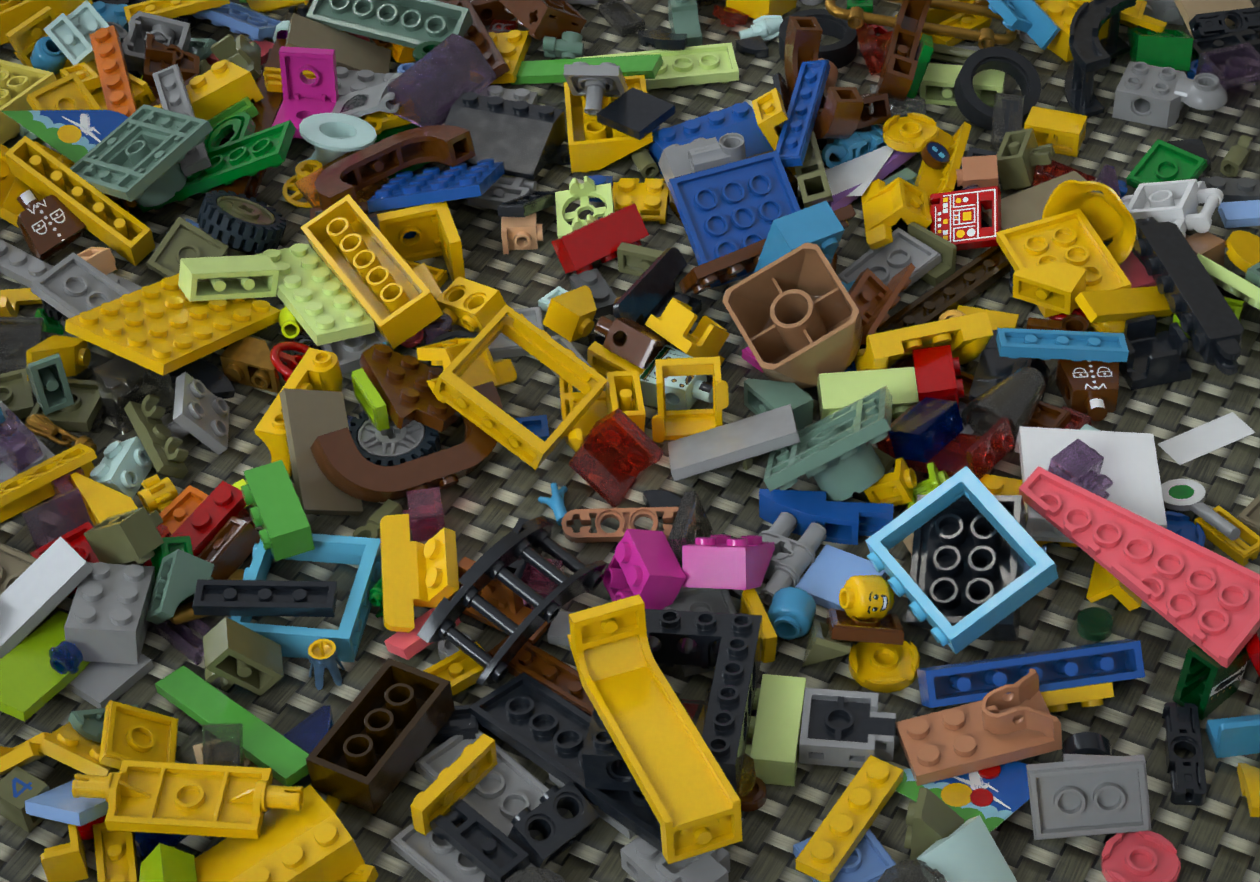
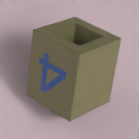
M16 766L5 777L0 779V815L30 833L45 818L26 814L25 800L49 791V785Z

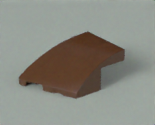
M147 33L142 80L147 82L157 100L159 94L152 74L178 64L183 79L186 81L195 74L199 75L200 57L183 51L173 44L166 46L156 41L154 35Z

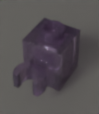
M7 409L5 411L7 420L0 424V460L13 471L19 473L43 456L35 434L20 422L18 416Z
M1076 439L1051 458L1049 472L1104 499H1107L1110 495L1105 490L1113 485L1109 477L1100 474L1104 457L1080 439Z

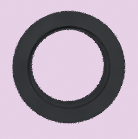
M808 9L790 15L816 17L823 30L822 35H829L840 39V41L834 44L819 46L818 58L831 61L837 69L848 65L854 60L857 55L858 29L850 28L848 20L836 18L830 15L826 9ZM789 16L783 20L779 27V54L783 61Z
M987 47L974 52L964 62L954 84V98L959 110L971 123L980 128L990 131L1004 130L1006 110L988 106L978 98L973 88V77L977 73L988 69L1000 70L1013 77L1021 89L1022 99L1018 105V112H1014L1013 129L1017 128L1026 121L1032 106L1037 104L1040 97L1041 83L1036 69L1023 55L1008 48ZM1013 107L1009 110L1008 130H1012Z

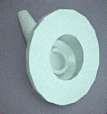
M342 113L313 114L304 118L299 124L300 136L308 143L314 145L315 148L312 156L306 160H317L322 163L323 168L345 158L352 151L362 150L373 145L377 138L375 128L367 121Z

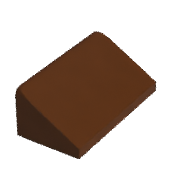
M232 516L197 557L214 564L211 575L214 580H227L251 554L254 544L259 543V532L249 522Z

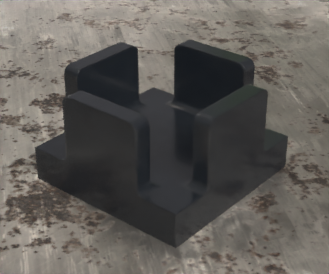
M1147 315L1125 321L1123 333L1129 354L1127 362H1119V371L1131 391L1191 379L1192 368L1186 360L1188 338L1177 322L1170 323L1169 332L1167 330L1155 332L1157 324L1155 315Z

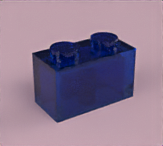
M925 397L897 421L888 432L895 458L927 463L962 432L964 427L957 401Z

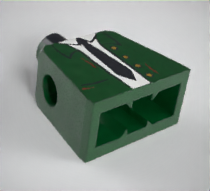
M1196 644L1189 647L1172 700L1184 707L1185 703L1195 704L1198 707L1199 719L1203 720L1239 688L1246 664L1250 660L1246 646L1228 668L1221 666Z

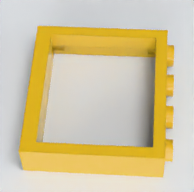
M506 304L439 375L432 393L536 470L600 397L608 379L599 374L597 369L590 367L579 359L573 351L552 339L546 331L539 329L528 321L522 313L519 314ZM500 333L506 335L585 394L546 441H543L459 378Z

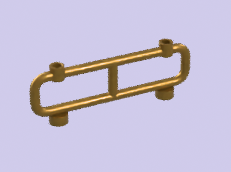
M825 0V7L829 14L839 19L848 20V26L852 29L861 28L863 23L893 28L897 18L867 13L857 6L843 9L835 4L836 0ZM885 0L897 3L902 2V0ZM932 0L930 8L1004 20L988 8L989 2L987 0H975V4L952 0ZM926 19L922 29L923 33L978 41L980 49L994 47V44H1010L1017 36V29L1011 31L1007 27L1006 34H996L990 28H982L978 31L926 22Z

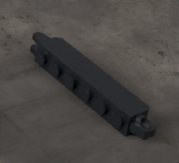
M1154 217L1136 219V234L1138 237L1134 241L1136 256L1138 258L1141 257L1148 275L1152 276L1157 283L1159 293L1164 294L1171 312L1175 313L1180 320L1182 330L1190 336L1195 351L1201 354L1206 364L1214 363L1224 375L1236 374L1239 368L1237 359L1241 355V342L1244 334V328L1175 223H1158Z

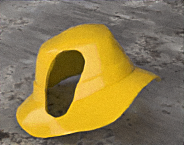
M1067 180L1059 184L1047 200L1042 219L1080 208L1103 242L1113 239L1107 246V249L1120 266L1133 249L1136 239V224L1118 194L1111 187L1095 181Z

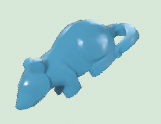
M875 124L871 126V131H854L852 136L847 139H834L833 143L826 144L822 149L821 157L826 166L832 168L886 146L887 144L883 141V129H880ZM833 153L840 161H830V154Z

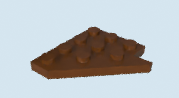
M374 344L362 352L359 364L385 402L387 412L397 428L402 429L415 420L443 432L462 417L450 405L438 401L426 382L427 380L438 378L443 372L442 368L430 367L421 363L416 357L405 356L393 351L390 346L385 344Z

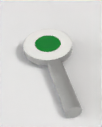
M1173 479L1161 485L1165 508L1174 511L1191 510L1230 540H1236L1240 536L1241 531L1239 528L1204 504L1206 491L1200 483L1189 479Z

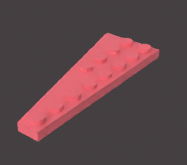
M1039 466L1019 487V495H1022L1024 502L1221 666L1228 668L1260 628V574Z

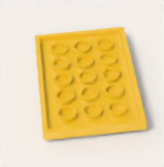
M178 273L67 319L65 331L163 376L277 323L281 310L271 306L267 301L254 298L190 302L178 286Z

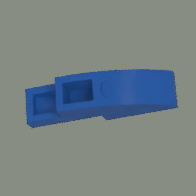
M759 489L760 518L773 525L781 512H788L797 520V527L792 533L802 536L811 523H818L826 529L827 537L824 540L826 542L858 545V536H872L893 520L894 504L826 501V491H780L775 489L770 492L769 489Z

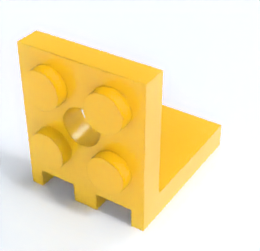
M446 201L377 214L379 231L403 259L414 262L443 255L452 282L458 276L466 279L461 239ZM407 232H417L413 238H403Z

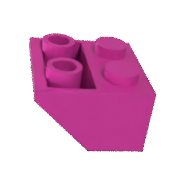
M628 528L621 542L617 544L615 554L608 568L603 573V585L607 589L612 602L639 594L645 603V609L662 610L673 604L686 579L663 531Z
M724 534L696 537L694 544L682 545V570L686 576L683 587L736 590L761 587L775 550V542H762V536L758 535L741 536V538H731V535Z

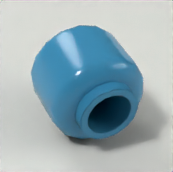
M46 36L40 38L35 43L30 60L34 68L53 72L56 75L60 72V69H63L67 57L52 39Z
M786 587L778 590L772 598L767 613L776 634L783 639L789 640L806 635L814 620L816 602L809 593L798 587Z

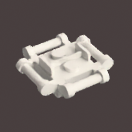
M1187 179L1141 183L1138 185L1134 195H1126L1121 200L1135 222L1136 219L1154 217L1158 223H1175L1185 237L1187 229L1188 231L1194 229L1198 233L1209 231L1212 224L1211 217L1215 208L1221 204L1224 194L1218 188H1206L1204 181ZM1205 203L1201 212L1198 213V204Z

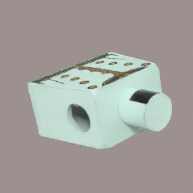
M665 345L639 377L644 405L657 407L655 359L693 357L669 345ZM707 375L664 377L667 410H689L697 399L708 403L713 402V384L707 382Z

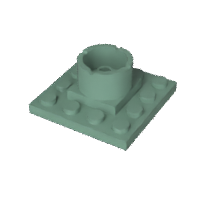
M143 104L70 169L102 193L130 202L135 200L138 205L143 207L157 206L174 197L175 192H179L184 187L187 176L185 177L179 162L185 158V154L194 146L201 144L205 140V136L213 128L208 120Z
M887 386L798 431L799 443L771 451L763 479L769 491L771 492L778 487L780 491L786 490L798 482V477L806 474L808 479L811 477L815 479L821 491H826L827 501L841 502L853 497L854 492L860 493L882 478L885 469L872 444L883 440L888 436L887 431L891 430L892 395Z

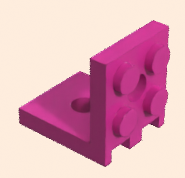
M281 46L279 59L283 102L272 127L291 120L296 128L293 138H302L299 132V124L304 118L313 114L332 113L339 98L335 49ZM302 71H312L316 78L308 79L303 75Z

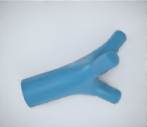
M551 483V498L540 496L538 502L551 507L557 524L562 526V518L567 513L564 495L568 488L567 486H562L558 490L557 483Z

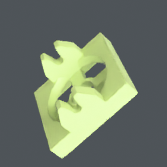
M584 176V183L580 184L576 178H572L569 190L555 192L558 238L596 221L597 217H604L614 212L611 183L595 185L594 180ZM589 198H599L605 203V206L595 208L593 205H590ZM580 200L581 206L573 212L565 213V209L571 202ZM584 210L594 212L593 216L588 214L586 220L580 219L578 215Z

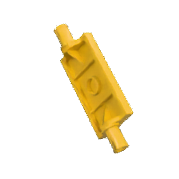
M122 760L119 772H110L108 776L76 773L74 775L75 780L72 782L73 798L106 799L108 811L105 825L107 830L259 839L264 814L268 811V808L301 811L304 802L303 786L271 785L273 780L271 768Z

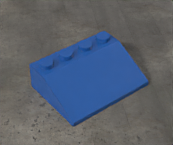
M743 102L653 132V142L649 144V154L658 166L659 173L663 176L658 162L663 150L672 144L684 145L702 137L706 139L716 137L719 142L720 137L727 133H738L744 137L746 157L771 151L773 148L757 125L754 109L747 102Z

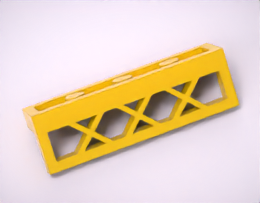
M964 122L953 136L939 128L937 143L943 145L950 154V161L943 169H933L922 159L915 186L927 192L929 207L932 205L930 203L931 194L954 190L957 180L956 169H960L971 130V125L967 122Z
M79 443L0 483V523L73 486L70 474L77 472L83 476L90 477L91 471L95 468L92 460L97 458L94 449Z

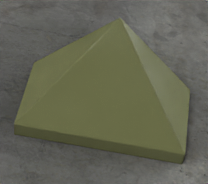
M814 619L809 631L802 667L849 654L851 650L850 641L831 639L827 622Z

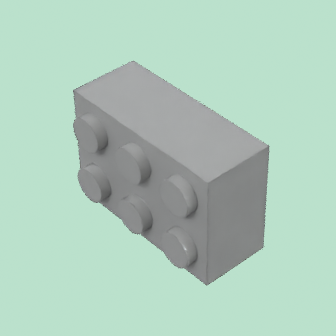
M88 562L94 570L78 585L64 626L67 660L138 664L150 623L145 619L155 587V566Z

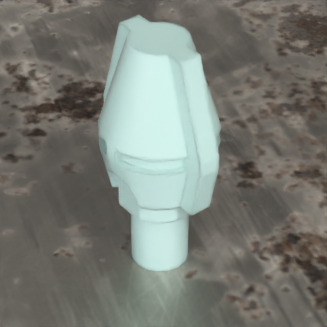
M763 15L753 20V25H750V28L739 31L740 39L761 36L764 42L773 40L779 36V27L783 22L782 16Z

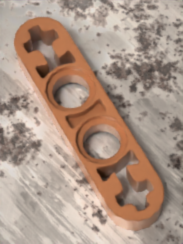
M682 507L574 509L564 515L561 525L564 536L571 542H621L627 528L636 529L634 523L640 517H648L653 521V527L650 529L652 531H658L659 529L658 517H663V523H673L674 517H680L681 522L686 523L681 525L680 530H674L671 524H663V532L667 540L678 541L685 539L691 533L692 518L690 513ZM612 517L617 519L620 523L617 531L606 533L601 529V523L606 518ZM591 518H596L595 527L597 533H592L591 526L580 527V532L574 533L572 527L568 526L573 525L576 519H579L582 525H592Z

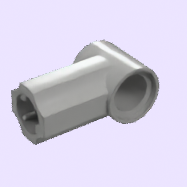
M727 133L720 137L718 143L689 149L688 159L692 172L695 173L746 159L744 137L738 133Z

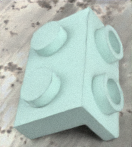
M137 436L122 442L115 441L107 446L103 452L105 456L90 473V479L131 497L132 500L153 466L142 442Z

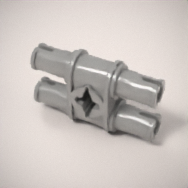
M781 512L768 530L759 533L758 536H762V542H775V550L764 576L769 581L760 591V599L763 603L770 606L772 598L778 590L786 587H795L800 582V577L804 571L815 562L816 550L827 537L826 529L822 525L811 523L800 539L796 541L788 538L797 527L796 518L788 512ZM732 589L735 593L742 595L743 590Z

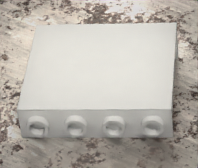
M1019 427L1014 450L1020 454L1022 484L1039 466L1153 523L1167 528L1153 434ZM1024 502L1027 513L1026 532L1035 541L1074 543Z

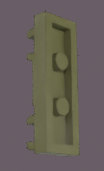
M148 394L143 399L142 404L129 401L124 410L157 473L183 479L189 472L184 463L189 452L179 448L183 440L172 437L171 431L164 426L161 418L164 416L166 409L156 405L160 398Z

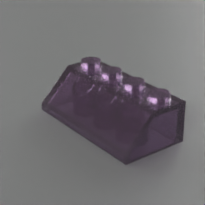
M452 33L388 85V93L394 92L396 95L393 100H388V102L392 105L400 104L398 111L392 114L419 127L442 125L445 123L452 105L463 92L479 94L496 79V73L474 42Z

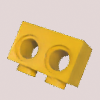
M460 276L436 299L443 312L441 317L448 324H456L464 327L469 332L475 331L478 333L506 305L499 290Z

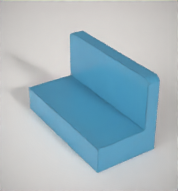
M1260 714L1207 720L1205 731L1216 758L1260 753Z

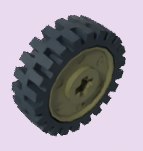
M213 190L205 195L197 218L200 228H204L203 231L207 234H212L211 237L214 239H221V242L226 245L229 243L233 244L232 247L237 249L242 247L244 251L250 252L252 249L255 253H261V251L264 252L268 249H278L287 224L282 214L276 212V209L273 207H267V203L263 201L257 202L256 198H247L242 193L236 195L233 191H228L227 193L224 190H219L218 192Z

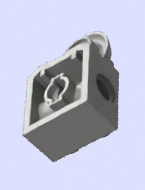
M141 11L130 17L128 22L129 32L117 23L107 22L109 26H115L119 37L122 39L120 42L128 71H138L139 74L143 75L147 33L154 35L156 41L166 46L173 44L181 50L188 52L191 42L190 23Z
M1130 61L1115 91L1112 118L1167 129L1175 125L1184 104L1198 110H1215L1227 103V93L1219 83V78L1211 73H1200L1194 79L1187 78L1184 71L1175 70L1171 67H1158L1148 65L1145 62Z

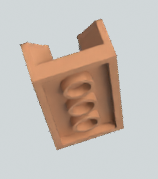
M1029 669V673L1014 684H1006L992 690L981 701L895 722L898 738L917 786L1063 749L1060 720L1052 716L1039 690V676L1035 669Z

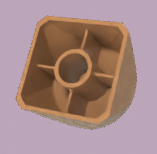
M802 244L726 289L723 296V304L766 377L772 381L795 383L800 389L817 387L819 374L844 372L858 354L862 342V317L860 311L818 244Z

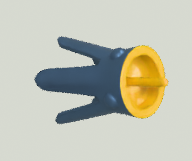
M318 639L312 642L307 652L309 662L311 663L309 677L312 675L314 666L316 688L318 690L323 688L324 668L326 667L335 684L341 686L342 677L337 663L342 670H345L337 657L338 653L335 643L329 639Z

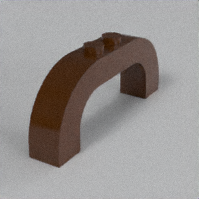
M902 0L887 48L876 93H887L889 99L901 103L904 102L916 72L918 61L914 59L932 0Z
M789 16L785 38L784 63L790 98L792 97L801 63L818 60L823 30L816 17ZM829 87L828 92L826 88L824 89L813 127L816 139H847L852 136L858 126L864 101L856 87Z
M452 125L414 128L387 137L333 163L324 169L315 181V188L322 212L348 194L358 204L355 192L409 166L423 162H441L454 167L476 156L470 130Z
M493 381L473 387L503 410ZM462 415L466 428L463 443L395 466L376 465L364 458L358 451L348 427L318 436L310 449L322 473L338 489L364 501L386 502L387 499L394 501L407 496L417 499L428 494L431 488L440 486L441 489H446L459 482L458 479L470 474L485 460L496 446L497 441Z

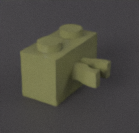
M1033 128L1006 132L997 153L998 174L1003 190H1022L1031 186L1038 166L1052 163L1051 156L1055 155L1052 143L1038 147Z
M145 507L108 517L85 532L84 536L99 562L130 565L136 561L137 564H141L155 555L153 550L164 543L156 528L163 523V520L157 510L148 514Z
M225 617L203 636L205 681L212 683L216 678L221 677V689L225 691L230 689L235 683L261 696L284 677L281 645Z

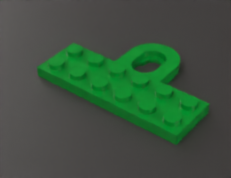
M246 112L234 113L223 118L212 126L213 130L205 136L204 140L212 166L188 175L184 187L179 192L176 191L175 196L168 201L153 207H143L138 204L137 206L143 213L152 209L159 210L166 204L174 201L181 202L196 193H206L213 187L221 184L228 185L243 176H253L260 170L268 167L275 168L280 166L286 160L296 131L295 126L289 120L254 133L256 124ZM233 131L235 132L228 142L219 146L225 136Z

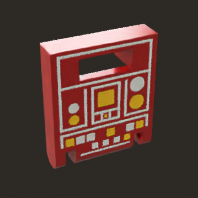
M998 186L930 195V203L932 204L930 206L931 232L956 245L957 251L999 246L996 242V232L1001 231V191ZM982 205L985 210L992 209V227L982 228Z

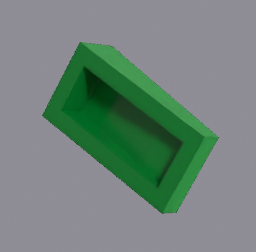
M37 308L34 318L42 329L48 333L63 335L64 328L61 321L54 320V316L50 318L45 313L44 308Z

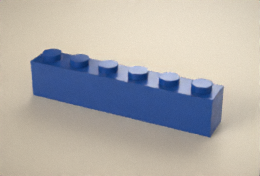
M1131 639L917 669L921 704L929 708L981 701L992 690L1006 684L1016 683L1029 673V669H1035L1038 673L1040 692L1145 677L1141 643L1138 640Z

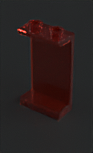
M917 405L910 406L891 423V430L887 431L888 436L876 443L879 450L890 455L895 460L903 458L908 468H912L914 471L928 473L927 464L934 462L939 471L945 470L947 475L952 477L967 466L979 480L1015 447L1008 418L1002 417L983 436L929 429L923 406Z

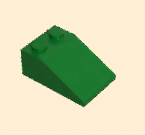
M1128 27L1127 35L1132 62H1145L1148 65L1171 67L1179 71H1190L1193 38L1181 30L1164 29L1163 33H1158L1146 28Z

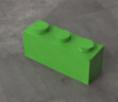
M279 460L243 471L246 485L241 486V491L246 505H253L250 508V513L255 527L261 526L263 529L259 531L264 550L271 549L275 561L314 550L310 524L283 461Z

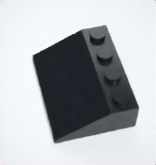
M475 92L462 93L452 105L444 124L470 130L476 156L462 162L467 163V167L476 166L477 162L481 160L494 159V163L503 162L505 175L534 180L555 153L557 147L566 139L563 109H557L550 105L528 104L526 101H511L498 96L488 97L478 95Z
M917 495V502L926 495ZM963 495L914 531L910 577L949 623L954 626L1023 574L1024 560L972 502ZM993 495L1026 531L1027 513L1022 495ZM908 599L907 625L932 629L933 627L926 619L920 622L908 606L911 604V601ZM1020 607L977 639L1018 641Z

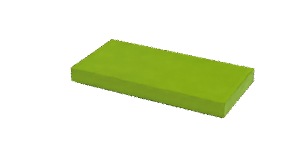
M59 610L0 659L1 712L25 722L73 681L90 663L84 660H67L64 626L68 617L67 613Z

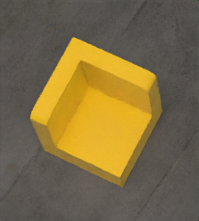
M68 824L70 843L45 848L44 853L40 855L48 882H75L89 878L85 847L78 827Z

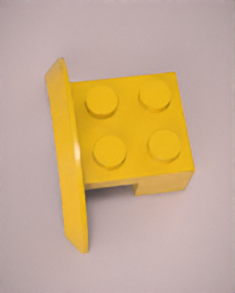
M638 371L607 372L606 391H602L600 397L565 436L566 444L576 453H581L582 445L644 442L646 414ZM559 376L560 405L563 421L585 394L573 392L572 385Z

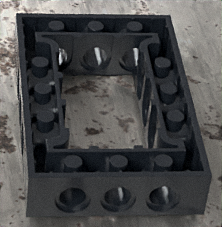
M645 609L648 642L656 663L666 664V666L673 667L674 664L702 666L703 669H709V666L715 667L701 736L738 795L763 651L762 615ZM594 708L582 753L585 787L641 792Z

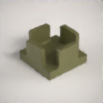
M228 34L211 46V52L220 61L225 59L250 71L254 80L261 76V48L255 41L249 43L242 34L238 35L236 39L231 34ZM205 59L201 60L199 64V75H202L211 69V65Z

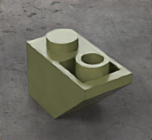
M920 787L917 802H909L906 816V825L908 827L904 848L911 849L910 865L921 867L917 860L919 855L937 840L951 835L964 823L962 817L928 788Z

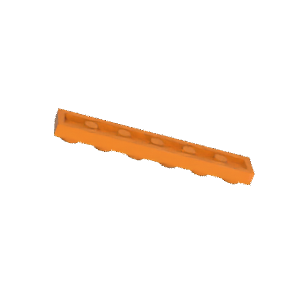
M114 25L100 28L89 35L107 110L130 117L138 109L119 34Z

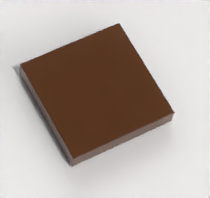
M828 609L827 624L831 639L903 645L904 630L898 615L895 613H887L881 620L878 618L858 620L855 616L850 618L844 609Z

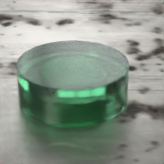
M1099 607L1085 608L1078 615L1077 631L1087 640L1103 641L1112 634L1113 617L1108 611Z

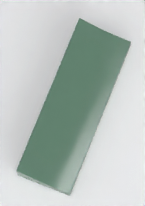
M313 0L306 15L308 19L338 30L414 49L424 42H442L448 46L450 58H453L462 37L473 23L469 8L436 0Z

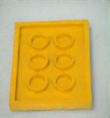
M1080 208L996 232V242L1015 271L1058 260L1087 269L1086 291L1131 288L1130 281ZM1037 305L1044 318L1061 314V312Z

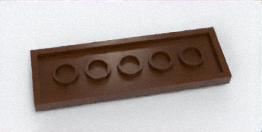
M852 204L833 211L844 229L849 227L848 222L856 215ZM766 239L694 267L679 283L683 294L693 291L695 295L711 288L710 284L717 280L721 284L736 278L737 273L744 269L747 273L755 271Z

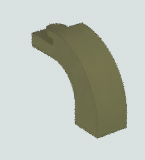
M812 131L803 166H794L805 208L826 200L828 203L834 202L815 133Z

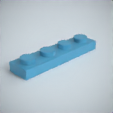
M997 328L996 333L999 357L1012 359L1089 360L1112 363L1127 362L1129 354L1124 333Z

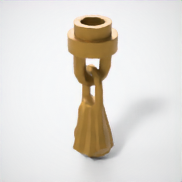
M33 413L25 420V429L28 433L45 437L67 448L73 447L71 445L73 441L75 442L74 446L81 443L94 449L96 453L97 445L94 444L93 439L85 435L79 438L71 435L68 431L55 425L44 414ZM57 433L62 434V440L56 438L55 435Z

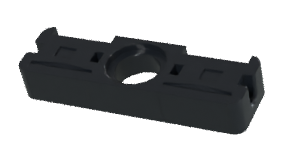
M1260 7L1196 14L1189 21L1193 38L1199 39L1249 29L1260 32ZM1225 19L1232 20L1236 28H1229L1225 23Z
M1165 703L1162 718H1165L1166 727L1164 745L1167 773H1170L1172 786L1170 802L1175 805L1202 806L1205 803L1207 784L1198 707L1192 703H1185L1184 707H1177V703ZM1179 748L1188 749L1194 756L1191 758H1181L1174 753V750Z

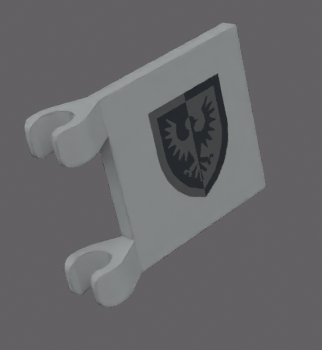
M403 73L394 74L388 82L340 96L332 113L361 117L378 111L386 113L397 112L400 104L392 105L388 100H393L396 96L395 93L400 94L407 90L408 84L399 85L396 82L403 79Z

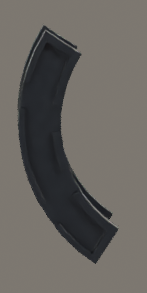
M1093 0L1090 3H1083L1075 13L1070 25L1069 35L1070 51L1074 59L1067 69L1064 85L1066 99L1075 114L1086 115L1087 118L1104 113L1105 108L1098 101L1093 91L1094 76L1099 69L1109 67L1111 59L1130 51V46L1118 36L1121 11L1135 6L1136 0ZM1109 19L1108 35L1106 38L1099 40V30Z
M545 516L525 522L522 526L525 529L524 531L517 534L512 530L486 551L458 580L463 585L450 601L445 597L442 599L417 634L426 643L447 639L483 667L484 671L476 681L481 686L495 682L499 683L510 670L509 662L545 621L547 623L552 622L563 605L580 594L589 592V590L593 591L603 580L604 574L601 572L607 563L603 560L595 561L587 566L551 539L549 532L554 523ZM543 549L574 574L569 577L536 551ZM524 559L558 585V587L544 598L510 572L507 567L516 560ZM492 580H499L535 608L520 625H517L480 596L481 591ZM466 607L474 608L510 636L494 657L456 629L455 621Z

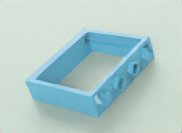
M967 466L865 540L870 551L867 558L872 562L874 568L879 573L884 570L888 574L890 579L887 581L893 591L899 597L904 594L911 601V604L908 606L920 622L926 619L933 627L930 632L934 639L942 646L947 644L955 654L959 653L1059 578L1055 562ZM965 495L1027 563L1030 569L952 626L888 550L961 496Z
M312 533L315 549L285 558V560L359 565L339 629L250 623L252 616H231L228 618L280 644L282 657L309 659L307 652L310 644L318 639H329L335 643L338 653L337 657L340 661L354 662L372 606L368 600L370 596L369 591L382 574L380 538ZM261 539L259 543H255L253 546L252 562L250 567L245 568L243 580H266L274 556L271 549L264 550Z

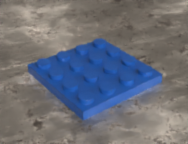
M777 151L672 178L668 182V187L698 265L766 239L773 220L801 210ZM744 269L743 271L737 273L736 278L723 284H721L720 281L717 280L716 282L710 284L711 288L741 279H745L748 276L752 275L754 271L747 273Z
M485 159L478 161L476 166L467 167V163H460L454 167L450 166L449 170L440 171V167H431L424 169L422 174L413 175V171L397 173L396 178H392L388 184L382 185V189L375 191V195L367 201L369 212L482 196L505 173L503 162L494 163V159Z

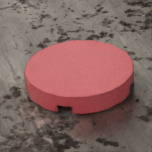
M1138 831L1126 834L1116 833L1106 842L1101 856V869L1107 882H1177L1180 876L1181 862L1176 855L1177 850L1174 845L1161 834L1152 831Z

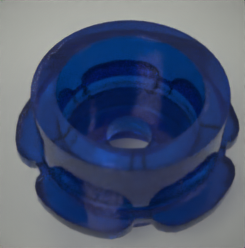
M62 641L58 646L52 647L49 650L50 665L55 671L61 674H66L68 671L71 674L78 672V667L83 661L82 652L78 647L70 642Z

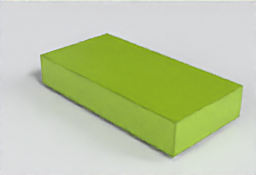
M362 368L352 371L351 377L355 397L377 431L390 429L387 406Z

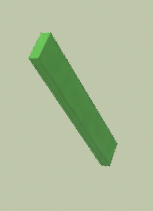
M661 54L522 61L516 76L517 80L515 83H511V85L566 82L563 75L564 64H573L574 62H585L589 65H600L603 62H610L620 66L623 76L645 74V79H655L663 64Z
M184 665L155 683L158 694L258 767L271 768L273 778L284 786H292L309 774L306 758L309 755L307 752Z

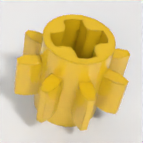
M157 474L143 480L141 485L144 489L137 492L143 507H145L149 514L155 510L160 514L178 496L172 481L168 477L160 480Z

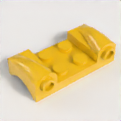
M983 311L868 335L866 337V348L859 349L854 362L857 371L889 369L897 360L912 356V350L951 345L952 357H959V363L963 365L975 360L986 348L994 334L988 313Z
M309 348L281 391L287 388L342 392L343 378L337 355L333 352ZM278 393L254 430L255 434L268 447L272 459L271 463L282 460L289 477H291L290 455L280 394Z

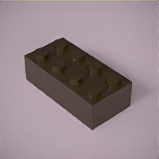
M388 658L306 758L312 787L375 814L454 713L455 707L450 681Z

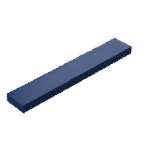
M827 59L801 63L786 113L788 120L783 123L775 150L779 154L783 167L803 166L830 71V64Z

